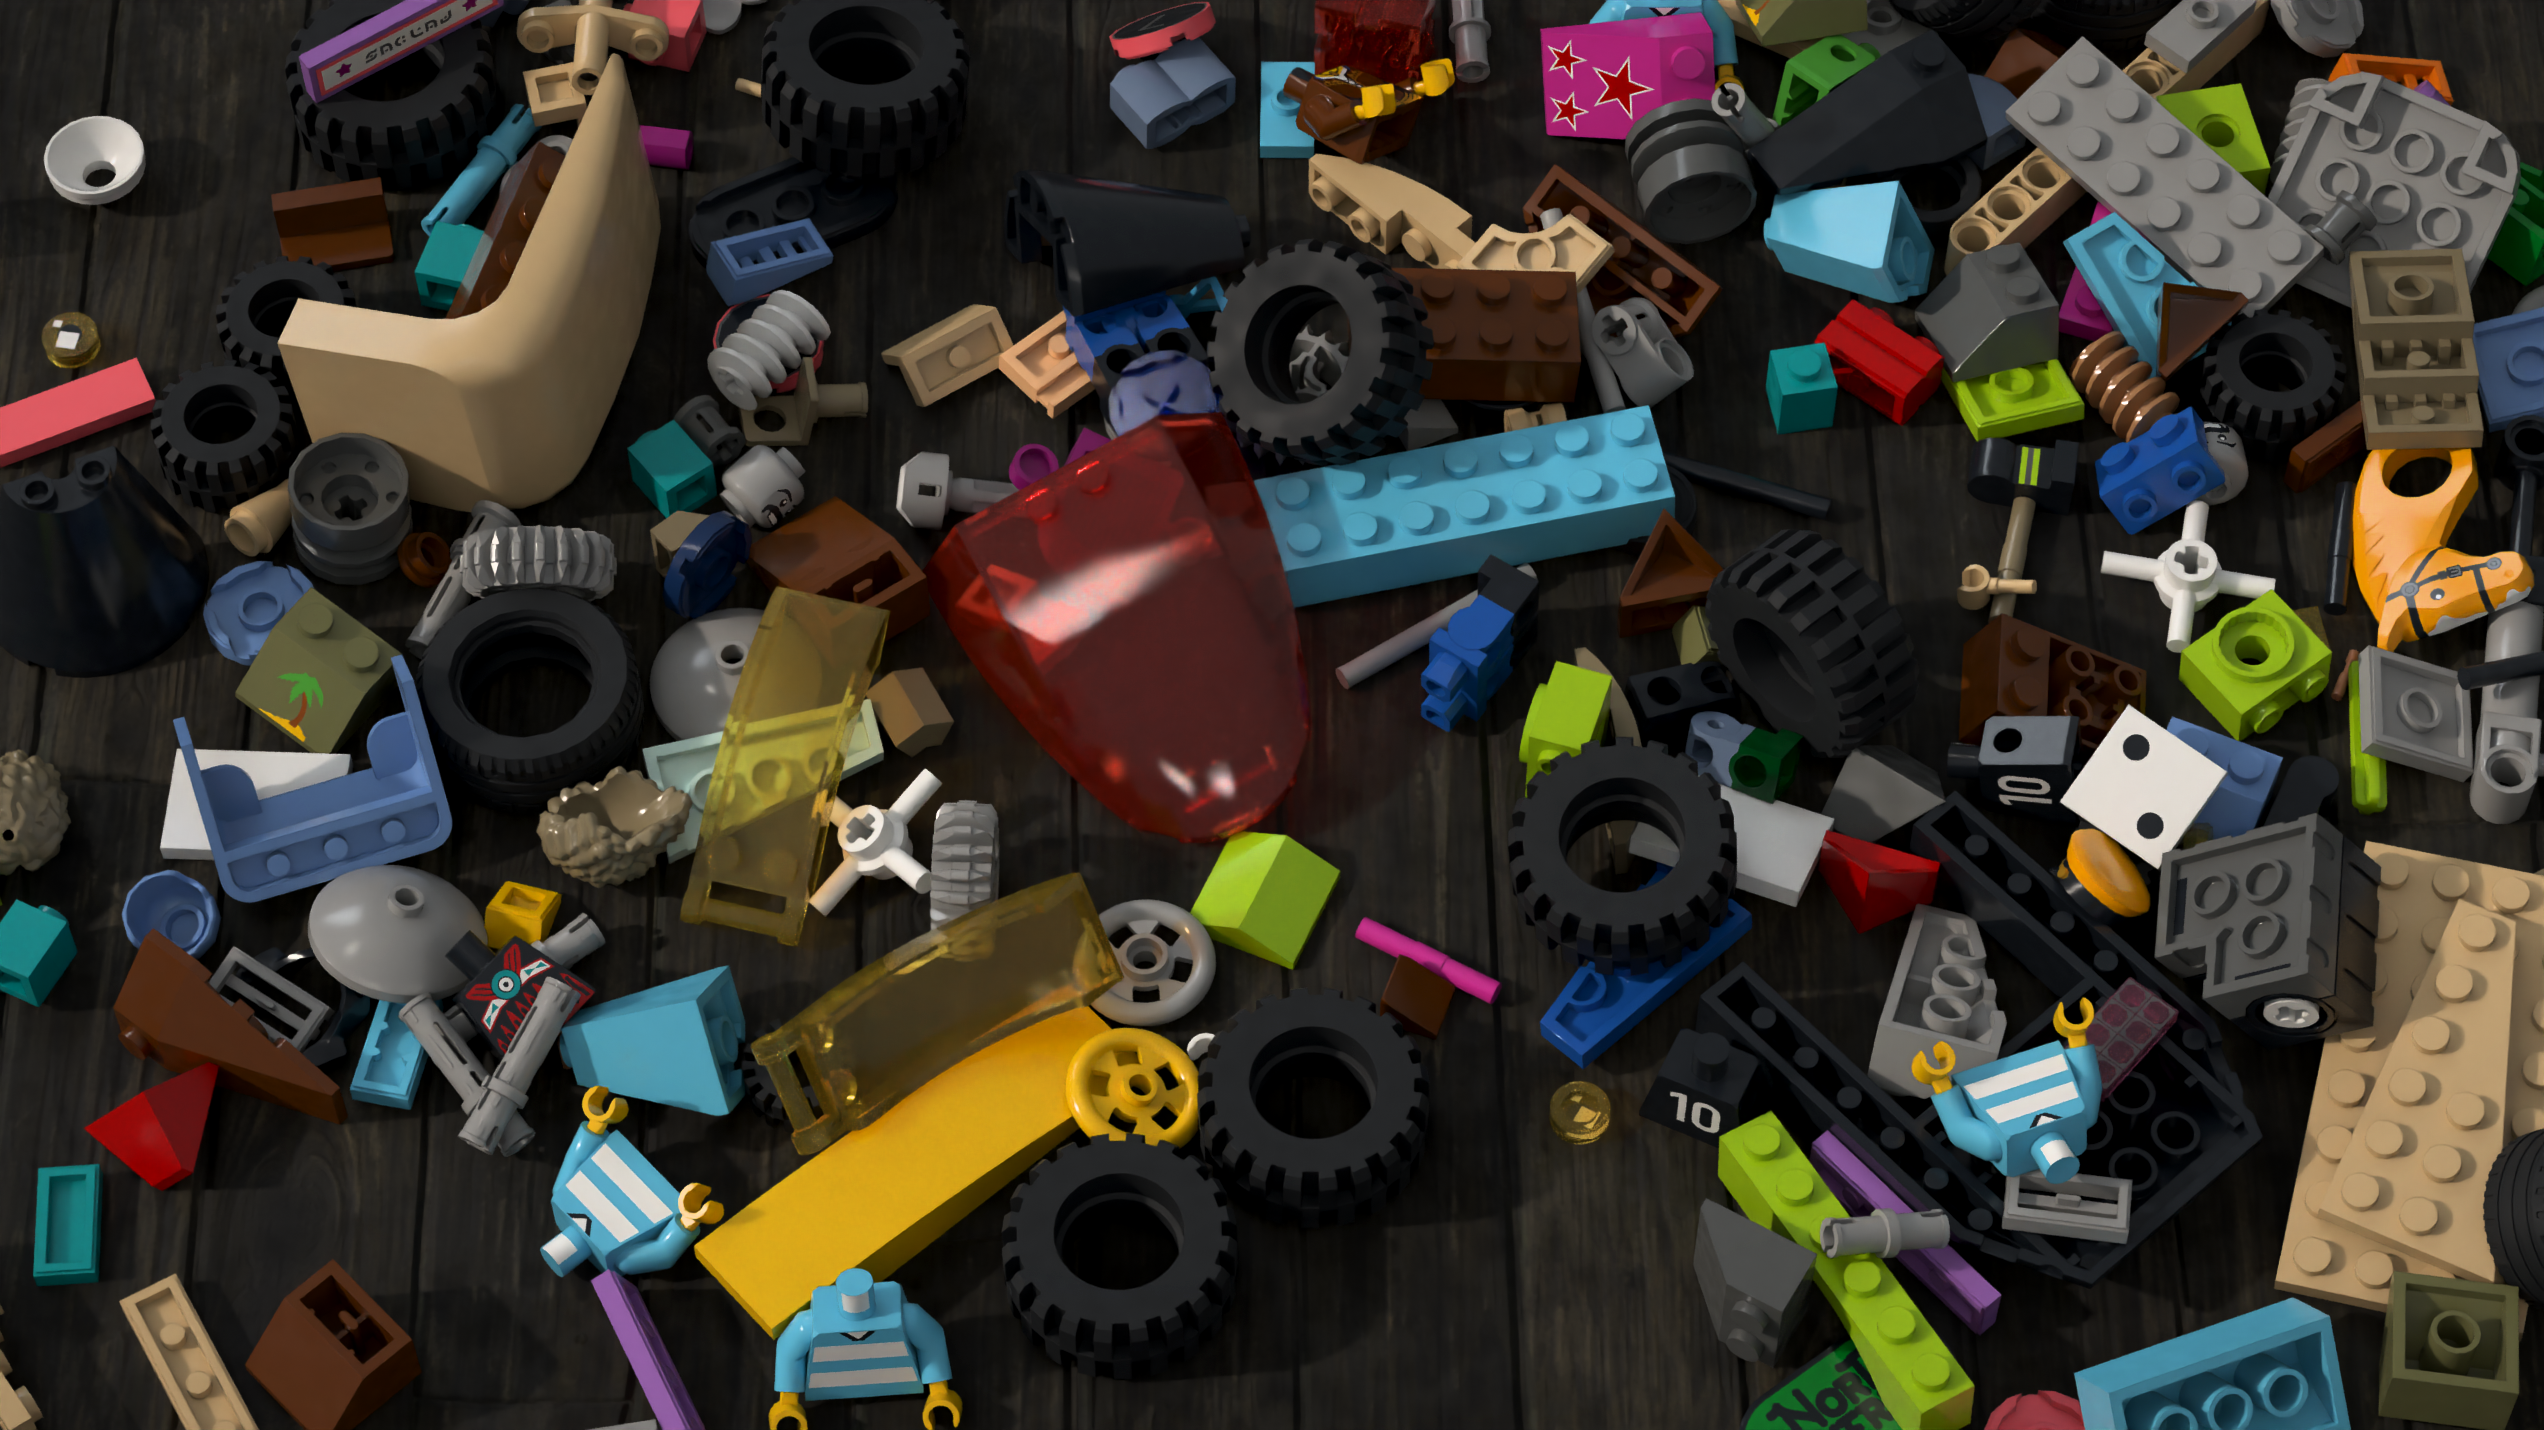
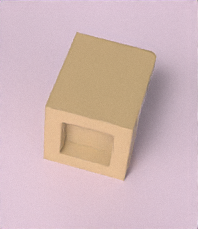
M573 62L523 72L528 105L531 109L535 127L576 119L577 126L579 127L587 105L584 94L579 93L572 87Z

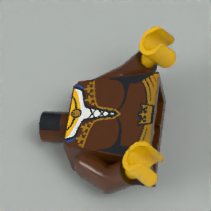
M1448 58L1422 64L1420 68L1423 81L1410 77L1396 84L1346 65H1340L1317 75L1296 67L1286 79L1283 94L1285 97L1301 104L1295 121L1299 130L1362 165L1407 146L1421 103L1424 100V95L1438 96L1444 93L1454 84L1455 77L1452 62Z

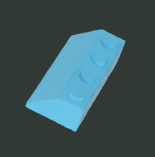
M2294 1297L2074 1373L2085 1430H2351L2330 1316Z

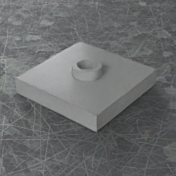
M2368 645L2358 655L2361 752L2464 782L2474 773L2470 690H2463L2459 685L2458 672Z

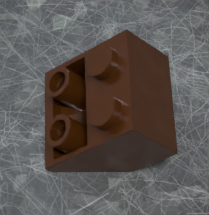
M334 1259L283 1299L245 1364L247 1371L304 1430H352L422 1373L412 1338Z

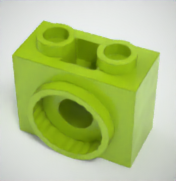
M2241 83L2156 96L2158 103L2265 195L2271 167Z
M2270 589L2246 607L2226 614L2214 629L2181 651L2179 680L2235 740L2241 741L2254 731L2261 734L2272 728L2280 720L2283 712L2299 700L2308 702L2318 696L2329 681L2332 651ZM2253 658L2262 663L2259 665H2248L2240 660Z
M1556 661L1548 684L1540 683L1535 692L1524 726L1519 761L1527 763L1526 785L1537 772L1543 771L1546 775H1549L1551 773L1550 760L1564 751L1568 752L1571 757H1575L1581 754V744L1597 739L1599 740L1600 747L1605 746L1608 733L1613 676ZM1526 788V790H1525V797H1526V798H1527V788Z

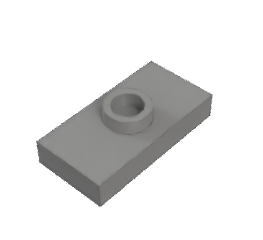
M2182 0L2146 33L2144 45L2187 74L2254 13L2257 0Z

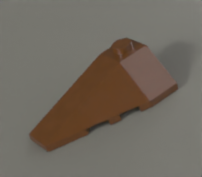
M153 928L144 937L113 1007L121 1029L118 1037L124 1047L140 1060H145L149 1056L165 1069L179 1074H183L207 1062L219 1066L215 1081L217 1086L340 1125L348 1117L340 1087L286 1039L279 1037L273 1043L269 1041L266 1029L253 1016L254 1010L241 999L231 1007L208 983L213 974L198 960Z

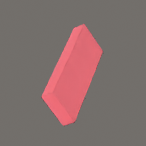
M137 357L0 407V468L153 412L152 409L156 399Z

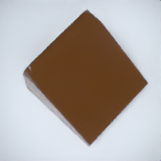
M1399 954L1381 998L1380 1017L1385 1012L1391 1013L1403 1024V1030L1436 1040L1455 994L1456 986L1415 960Z

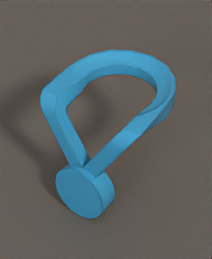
M1215 276L1201 280L1185 296L1181 294L1169 295L1185 319L1190 313L1217 310L1223 312L1228 299L1223 297L1224 291ZM1211 288L1213 289L1216 298L1199 300Z

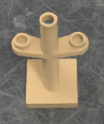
M579 0V5L534 7L525 10L518 18L517 37L527 50L535 53H543L551 48L575 44L572 87L581 94L593 95L607 65L609 46L633 54L640 60L652 61L667 50L669 29L657 17L612 8L613 0ZM592 73L598 78L594 81H586L580 75Z

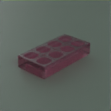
M2131 977L2094 1015L2091 1025L2085 1032L2087 1044H2094L2102 1081V1102L2105 1101L2177 1020L2179 1012Z

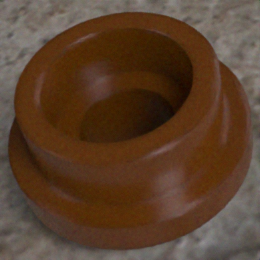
M432 532L412 533L405 537L398 545L397 555L402 572L412 582L424 588H432L438 585L452 562L448 545L440 536Z

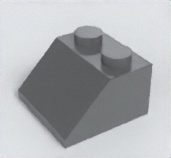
M2020 242L2009 245H1996L1987 250L1967 254L1915 309V320L1925 337L1937 347L1940 355L1945 357L1943 367L1952 382L2058 359L2059 304Z
M1706 1198L1700 1208L1693 1266L1718 1340L1725 1343L1736 1356L1750 1362L1760 1361L1774 1368L1808 1311L1817 1254Z

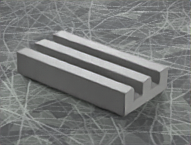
M235 946L230 950L209 981V984L218 993L224 985H227L296 1029L298 1032L291 1040L256 1018L266 1029L269 1041L273 1043L279 1037L284 1038L301 1053L305 1051L310 1040H316L321 1032L318 1028L323 1021H329L335 1012L323 1002ZM238 964L311 1010L312 1012L307 1019L300 1018L233 975L232 973ZM219 994L231 1007L235 1004Z
M2040 1169L2015 1177L2006 1176L2002 1229L2120 1244L2127 1243L2132 1180L2076 1173L2075 1176L2064 1183L2052 1184L2046 1180ZM2019 1188L2058 1194L2056 1197L2021 1193ZM2080 1196L2118 1200V1203L2109 1204L2081 1200Z

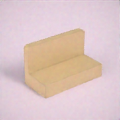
M973 304L883 351L881 355L885 364L899 366L917 406L926 407L999 368V356L1014 345L997 308Z

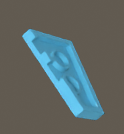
M2113 212L2063 241V244L2113 330L2120 331L2124 335L2125 342L2123 347L2134 346L2139 353L2136 363L2146 361L2151 365L2153 369L2149 378L2151 379L2156 377L2158 298L2163 282L2199 286L2193 281L2190 283L2164 260L2165 256L2117 213ZM2207 345L2204 348H2202L2191 360L2205 353Z

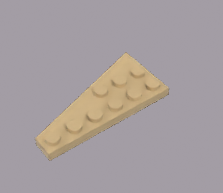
M2459 898L2327 1189L2317 1217L2464 1279L2494 1283L2495 1263L2489 1250L2490 1246L2487 1244V1234L2484 1229L2485 1221L2483 1220V1203L2489 1171H2491L2493 1162L2496 1161V1157L2503 1149L2516 921Z

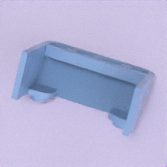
M402 654L391 657L406 712L383 718L372 727L367 738V750L372 768L258 800L251 777L237 766L224 764L200 770L185 718L181 717L173 720L223 889L230 897L246 903L261 901L333 880L356 869L384 865L432 851L440 847L447 840L452 830V816L414 680Z

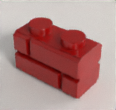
M1853 299L1837 315L1836 320H1832L1817 335L1814 344L1825 342L1837 385L1902 426L1915 414L1920 404L1923 405L1934 394L1941 383L1945 357L1940 355L1937 347L1929 339L1922 336L1912 337L1896 327L1892 318L1882 309L1876 307L1868 309Z

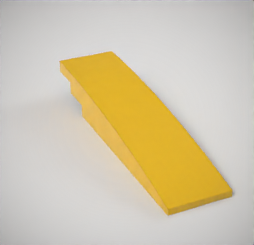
M1073 990L1068 991L932 1076L794 1171L694 1245L696 1258L773 1340L783 1333L798 1312L810 1309L811 1295L814 1289L819 1286L836 1285V1279L843 1271L860 1268L872 1275L873 1283L882 1282L1080 1128L1070 1111L1066 1098L1068 1067L1077 1050L1085 1042L1099 1033L1111 1030V1028ZM1135 1052L1115 1053L1117 1065L1120 1067L1126 1064H1140ZM1091 1074L1090 1094L1106 1096V1085L1109 1079Z

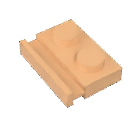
M1064 310L999 356V369L1035 403L1040 402L1048 409L1047 414L1052 419L1095 390L1087 372L1082 369L1075 353L1070 350L1065 340L1067 319Z

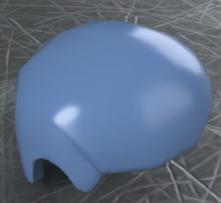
M165 870L144 876L128 892L122 911V919L127 937L136 948H140L144 937L154 928L196 960L200 959L216 941L221 921L214 896L201 883L175 870Z

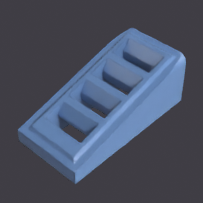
M810 218L711 242L706 271L726 305L733 306L754 299L831 264L834 255ZM798 242L804 252L797 254L791 244ZM777 251L781 258L777 259L773 252ZM757 260L759 264L754 265L752 261Z

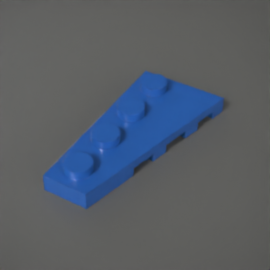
M1657 862L1655 874L1646 886L1641 884L1636 891L1656 884L1668 875L1674 867ZM1732 898L1728 899V914L1720 927L1713 928L1709 926V941L1698 951H1691L1688 946L1681 949L1682 961L1668 968H1664L1661 961H1656L1648 964L1649 973L1631 976L1630 967L1615 966L1614 974L1607 975L1595 973V963L1590 961L1586 967H1580L1541 1019V1036L1584 1069L1752 929V914Z

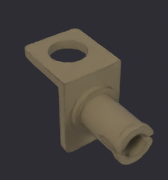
M803 357L794 396H768L767 398L754 396L758 404L755 410L748 411L738 407L742 433L745 435V444L747 446L808 445L813 423H817L819 417L866 418V413H868V390L865 382H858L857 384H818L815 378L812 357ZM760 411H774L784 419L785 426L779 431H765L755 424L753 417Z

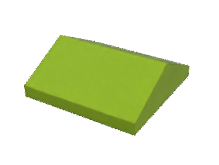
M1233 830L1190 913L1201 922L1211 939L1293 970L1340 879V870L1287 835Z

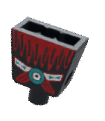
M469 930L445 955L470 980L452 1000L499 1064L526 1014L535 1002L547 976L570 986L572 990L581 994L562 1027L596 992L590 984L517 936L510 938L494 953Z

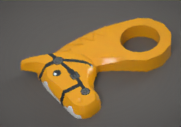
M2471 448L2372 450L2364 463L2355 490L2352 563L2362 596L2379 624L2378 648L2394 652L2402 640L2411 642L2446 632L2517 603L2526 598L2534 586L2533 572L2525 557L2517 552H2499L2482 557L2446 548L2453 529L2479 487L2477 462ZM2421 457H2437L2448 461L2452 465L2451 474L2445 483L2432 493L2420 497H2403L2389 490L2390 481L2397 470L2410 461Z

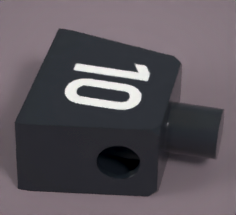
M1992 716L1985 722L1981 745L1950 744L1947 758L1948 778L1979 780L1982 807L1986 810L2077 827L2079 815L2064 806L2060 801L2084 768L2080 717Z
M1688 1028L1680 1029L1639 1110V1116L1719 1148L1720 1136L1768 1112L1762 1063L1756 1056L1730 1046L1727 1039L1718 1033L1708 1032L1700 1034Z

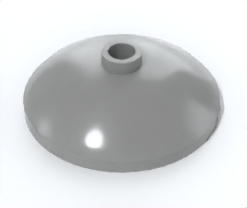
M727 608L706 613L687 622L667 639L659 650L652 666L650 692L652 704L660 723L674 739L681 741L816 711L823 692V671L815 646L806 634L791 621L765 610ZM731 659H742L735 664L726 663V661Z
M370 866L347 872L335 878L317 895L308 921V937L313 953L331 976L360 994L393 1003L407 1004L415 997L426 992L431 994L433 1001L459 992L470 980L445 957L446 953L469 930L486 946L488 944L484 920L476 906L464 893L432 873L407 866Z

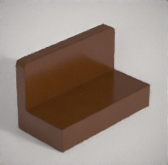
M381 177L271 194L282 256H288L289 261H297L300 256L310 257L314 266L323 261L332 266L333 272L394 261L395 256L389 215Z

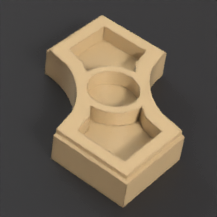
M1567 214L1552 227L1534 233L1510 232L1496 224H1491L1456 266L1458 269L1576 272L1577 293H1580L1615 251L1610 243L1573 215Z

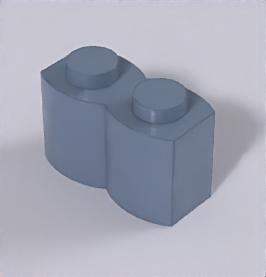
M1199 37L1192 41L1184 39L1173 42V46L1168 47L1169 50L1160 52L1155 60H1148L1124 67L1110 83L1111 110L1146 149L1157 148L1169 143L1184 133L1191 125L1205 123L1227 110L1235 102L1236 77Z

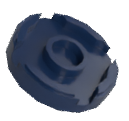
M724 510L711 514L694 528L683 541L667 572L663 590V598L667 608L686 619L689 616L696 619L711 612L720 605L736 584L737 577L731 573L737 561L745 564L750 555L752 537L747 523Z

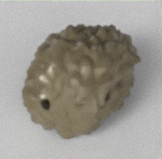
M20 749L8 752L5 756L0 757V874L6 876L12 874L19 865L31 872L36 871L55 857L60 851L63 833L71 823L66 809L68 796L61 790V774L54 770L53 764H44L43 759L38 755L29 757L24 750ZM6 830L13 831L14 838L6 839L3 832Z
M618 766L610 770L606 778L595 785L582 781L578 782L573 789H562L560 796L553 797L548 801L549 812L544 811L539 815L540 823L536 832L542 840L541 846L551 864L556 867H562L565 874L570 873L573 878H578L584 882L588 881L596 888H603L607 884L618 886L624 883L625 880L632 881L635 878L639 879L644 876L649 867L655 866L657 855L667 850V844L676 842L677 835L685 832L684 825L689 818L692 800L688 793H684L683 790L677 791L675 786L661 791L658 789L655 781L644 779L641 771L633 770L627 772L622 766Z

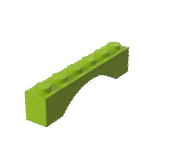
M1772 1110L1720 1136L1718 1177L1751 1221L1817 1254L1813 1280L1829 1301L1853 1340L1873 1379L1884 1406L1902 1430H1959L1970 1424L1975 1385L1882 1259L1878 1258L1875 1253L1841 1255L1836 1258H1828L1826 1256L1827 1252H1823L1820 1242L1822 1221L1829 1217L1849 1218L1850 1216Z

